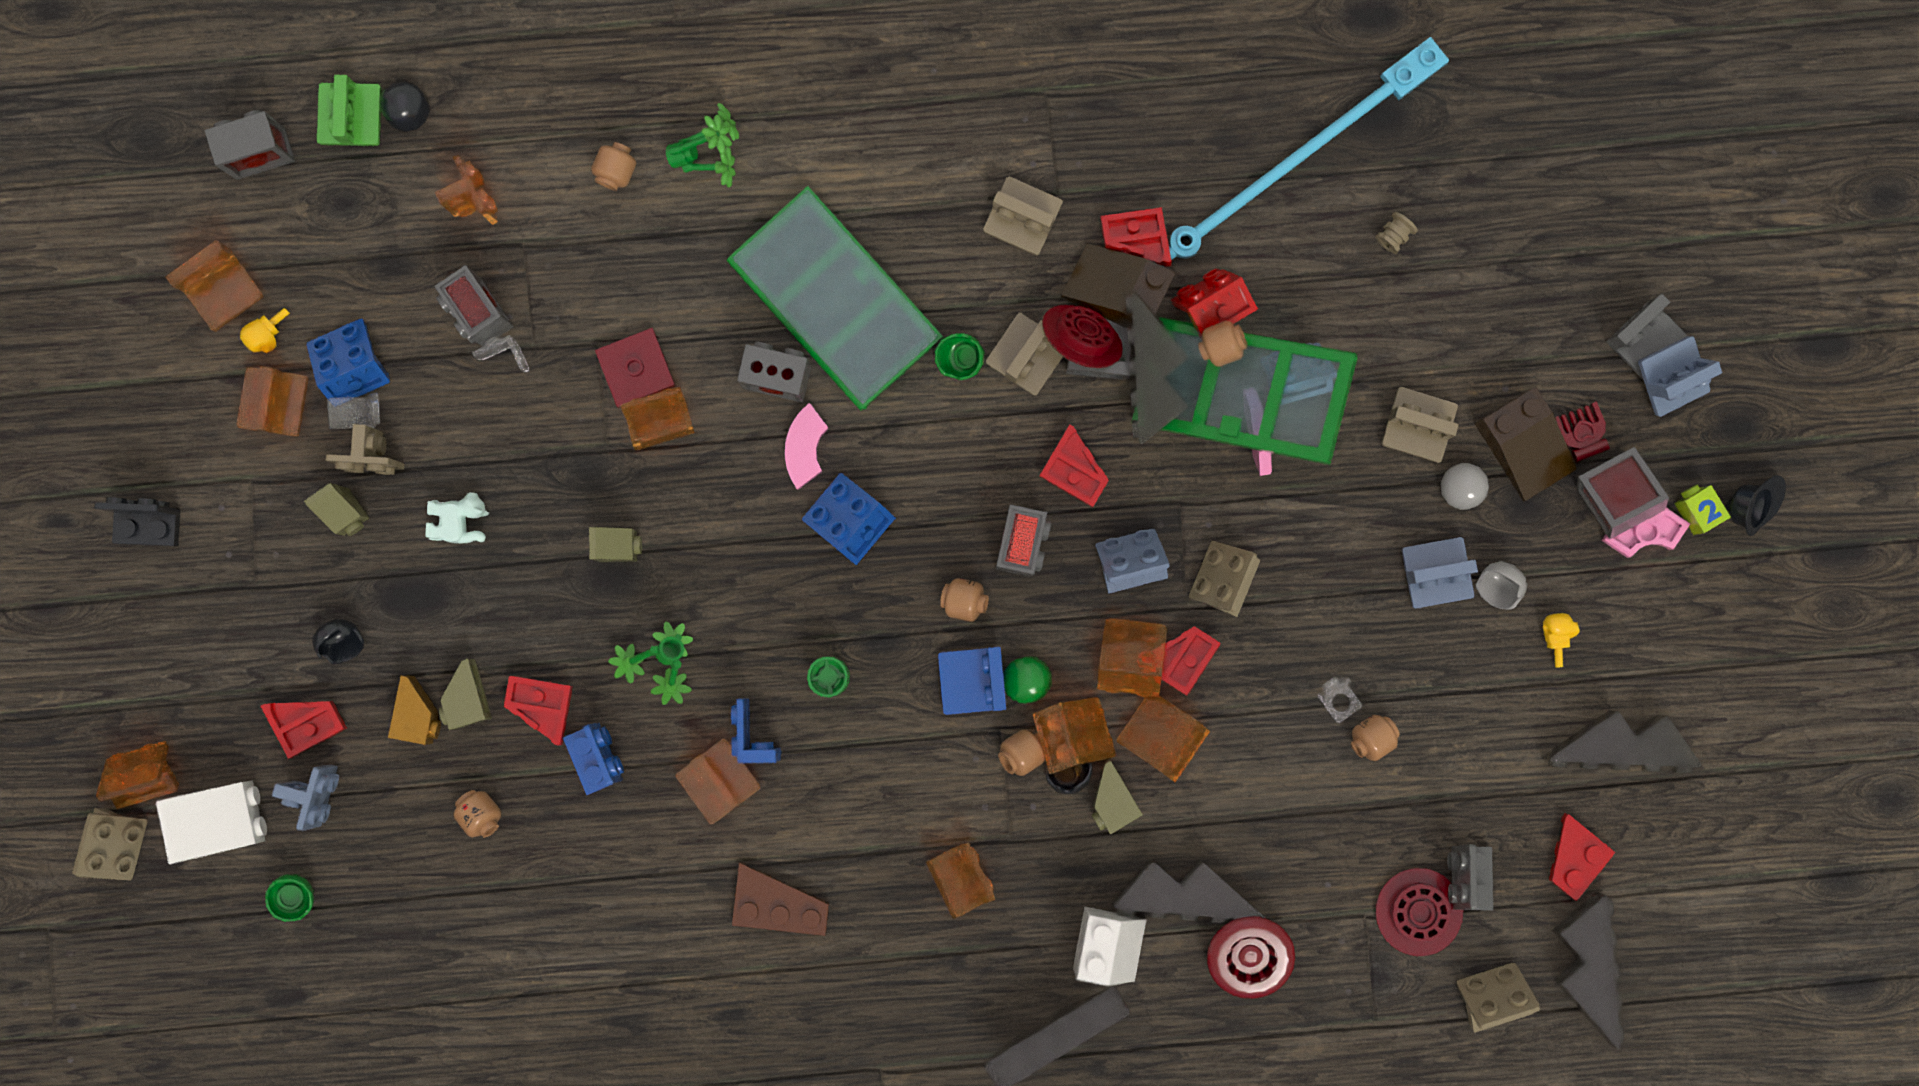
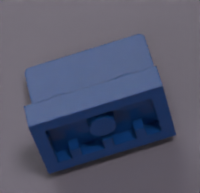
M363 319L346 324L306 344L316 385L333 407H337L390 383L387 371L374 355L367 326Z
M842 473L835 478L802 518L803 522L855 565L860 562L895 520V517L885 507Z
M1000 647L942 652L938 654L943 713L945 715L1006 710Z
M737 699V705H732L731 722L732 724H737V736L732 737L731 743L732 756H737V763H773L780 761L781 748H773V742L751 743L750 748L749 699Z
M600 723L588 724L582 730L563 737L586 795L623 780L621 774L624 773V768L620 758L617 755L613 757L609 747L612 744V739L605 726L601 728Z

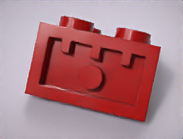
M1224 269L1209 271L1203 276L1204 280L1194 286L1193 284L1184 286L1177 291V296L1171 299L1173 306L1188 313L1201 340L1204 329L1224 321H1230L1234 324L1258 310L1243 278Z

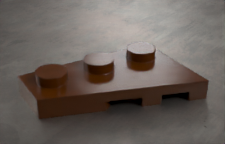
M739 862L732 926L826 935L829 912L828 902Z

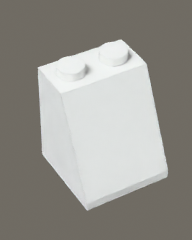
M253 780L156 801L169 864L265 841L264 835L267 833V826L264 818L260 817L258 808L260 793L258 788L253 785Z
M1084 907L1073 965L1077 980L1108 986L1134 982L1146 919Z

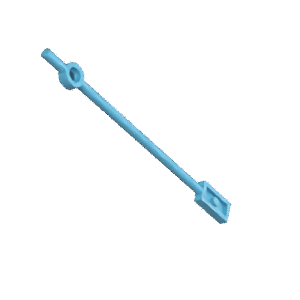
M1431 37L1383 72L1380 77L1385 82L1384 85L1196 227L1181 226L1172 233L1169 241L1171 260L1176 256L1182 259L1194 256L1200 248L1201 238L1377 104L1392 93L1400 100L1444 67L1449 60ZM1183 236L1189 237L1191 244L1184 246L1180 238Z

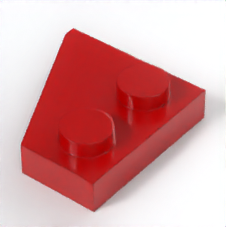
M1162 207L1101 216L1100 222L1105 248L1145 258L1161 266H1171L1172 260Z
M1072 425L1068 426L1039 476L1092 508L1109 481Z
M1194 626L1174 640L1161 645L1160 648L1150 654L1139 658L1136 663L1188 696L1221 643Z
M509 676L504 707L514 715L522 718L533 729L538 730L549 738L553 744L560 746L563 744L573 686Z
M333 701L261 705L288 759L298 756L347 729Z
M1565 813L1561 819L1563 826L1560 840L1556 843L1554 852L1556 859L1551 867L1549 881L1571 899L1577 901L1616 852L1572 816Z

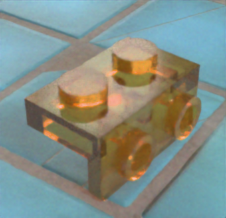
M680 387L665 389L660 393L644 398H635L621 405L635 451L695 433L688 404Z
M969 843L957 845L926 862L953 919L959 918L982 904L995 900L993 885L990 879L984 875L979 865V856Z

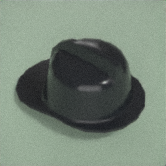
M1774 475L1761 485L1740 486L1724 506L1731 516L1732 522L1746 528L1748 536H1754L1780 509L1785 497V480L1782 476Z

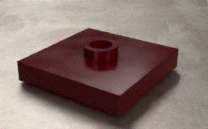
M653 328L595 350L617 408L624 407L676 386Z

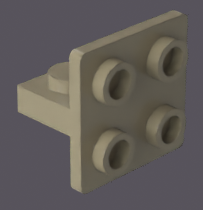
M1008 176L1001 191H998L994 198L993 208L983 228V232L1038 256L1063 201Z
M1018 313L987 358L986 364L1031 395L1037 396L1063 356L1048 342L1043 332L1042 321L1037 324L1024 314Z
M1404 387L1398 388L1382 439V446L1436 463L1441 462L1448 439L1455 437L1459 424L1454 423V418L1458 405Z
M353 424L351 456L326 454V461L334 463L335 469L350 473H364V468H367V471H374L376 474L394 475L395 470H404L405 465L399 461L381 457L386 452V438L383 437L382 431L367 425Z
M1212 541L1193 584L1189 598L1238 617L1260 559L1253 552Z
M94 808V812L89 813L87 816L72 874L77 877L132 880L148 821L144 818L122 816L103 808Z
M1510 963L1457 980V987L1466 1002L1469 1025L1474 1033L1540 1011V1005L1516 963Z

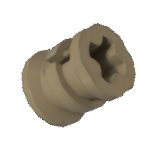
M1393 212L1391 215L1393 221L1387 222L1383 227L1384 232H1379L1375 238L1386 250L1397 254L1400 251V244L1404 245L1409 240L1408 235H1414L1418 230L1407 217L1398 212Z

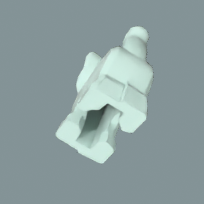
M469 492L460 501H428L427 514L436 515L440 518L438 526H435L433 523H426V537L429 540H444L449 543L459 544L485 541L484 533L480 531L467 532L466 517L480 518L489 514L485 510L484 502L478 497L477 493Z

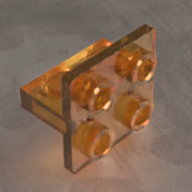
M459 154L454 156L453 159L463 179L436 191L435 195L439 203L454 217L458 215L459 217L468 216L474 213L477 207L479 213L492 225L498 223L495 213L499 212L491 195H487L484 188L481 187L485 185V181L478 168H474L470 160L465 162Z
M260 366V369L247 367L236 426L241 429L298 437L309 378L305 375L281 372L271 367Z
M722 739L705 753L698 755L690 761L689 765L675 775L676 779L710 824L717 822L761 788L744 763H737V756H732L731 745L726 739Z
M166 741L157 744H147L140 749L127 753H117L108 758L105 762L96 794L98 800L111 799L116 808L120 809L176 792L179 782L165 761L169 748Z

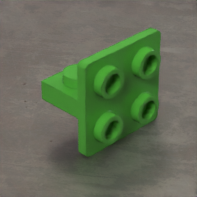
M334 75V83H320L317 142L320 145L378 146L380 144L381 109L379 101L382 94L381 86L379 84H356L347 75Z

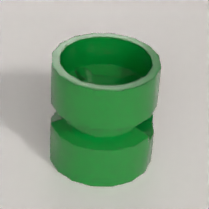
M822 657L811 664L807 674V681L815 694L821 697H834L846 690L850 683V672L842 660L836 657Z

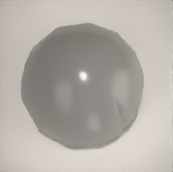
M1459 463L1452 466L1445 472L1440 482L1443 498L1450 506L1459 510H1467L1480 505L1487 497L1489 490L1487 475L1480 467L1470 463Z
M1499 561L1489 564L1482 571L1476 583V588L1481 597L1490 605L1499 609L1511 610L1524 597L1527 590V582L1523 573L1516 566Z

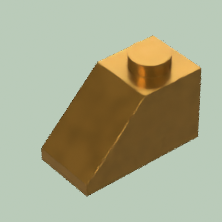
M414 676L400 677L388 738L423 745L433 744V740L438 738L441 730V721L438 720L439 712Z

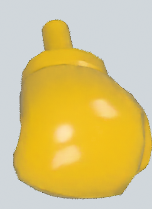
M284 308L270 320L263 315L260 319L257 318L248 323L240 332L243 344L253 353L260 351L268 353L272 351L276 346L274 336L279 333L274 326L290 313Z
M1555 613L1548 615L1544 619L1543 632L1547 648L1554 649L1555 667H1563L1562 648L1570 647V639L1577 636L1580 630L1578 622H1573L1569 614Z

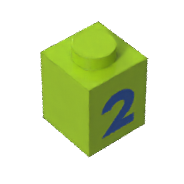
M1696 484L1681 493L1683 498L1674 503L1683 519L1690 523L1689 529L1693 535L1706 533L1731 518L1711 485L1700 488Z

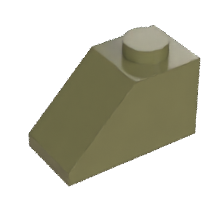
M333 483L327 484L304 501L337 535L345 536L347 534L352 536L364 527L362 523L369 519V516L349 488Z
M589 527V559L598 562L637 561V554H642V537L637 536V530Z
M475 659L461 661L440 700L442 707L439 708L440 718L444 725H448L449 730L459 729L492 719Z
M1109 759L1103 762L1093 801V807L1096 812L1092 814V817L1100 831L1106 828L1112 834L1143 814Z

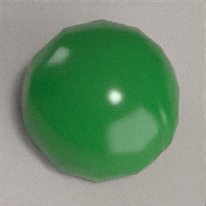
M951 334L941 339L936 347L935 363L940 373L944 376L957 380H967L978 374L984 365V349L979 341L969 334Z
M1025 656L1011 661L1003 672L1004 690L1007 696L1018 703L1026 704L1039 701L1046 696L1052 686V673L1048 665L1037 657Z
M298 874L280 876L266 890V908L274 918L281 921L301 920L313 907L314 889L307 879Z

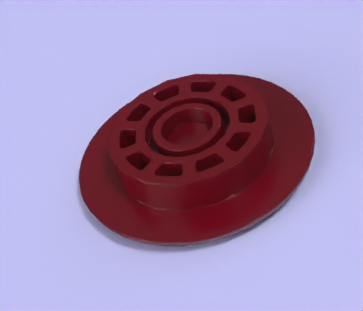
M1058 305L1050 308L1045 313L1042 321L1044 335L1051 346L1066 359L1089 368H1106L1114 365L1121 358L1123 353L1122 341L1116 330L1101 314L1090 308L1074 305Z
M1424 868L1408 869L1393 876L1382 888L1376 903V920L1385 940L1398 951L1412 956L1432 955L1442 951L1451 944L1457 936L1463 920V910H1453V904L1448 899V887L1452 883L1440 873ZM1420 889H1426V894H1421ZM1413 890L1414 895L1408 897L1406 894ZM1434 893L1438 896L1437 901L1433 899ZM1401 899L1405 901L1403 906L1398 907ZM1397 913L1402 914V920H1398ZM1405 925L1410 928L1407 932L1402 929ZM1420 932V937L1414 936L1415 933Z
M1243 917L1227 923L1214 935L1207 952L1208 969L1217 985L1233 996L1246 999L1265 997L1280 989L1289 979L1295 964V949L1288 933L1275 922L1261 917Z

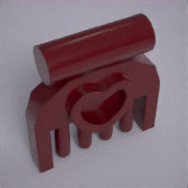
M1597 401L1590 404L1597 422L1588 405L1584 409L1589 421H1586L1580 408L1576 410L1580 419L1578 422L1572 411L1569 412V417L1574 427L1573 430L1569 425L1566 415H1561V420L1567 434L1564 431L1559 416L1555 417L1567 447L1575 449L1572 451V457L1575 462L1610 449L1608 441L1605 438L1601 439L1606 432V424Z

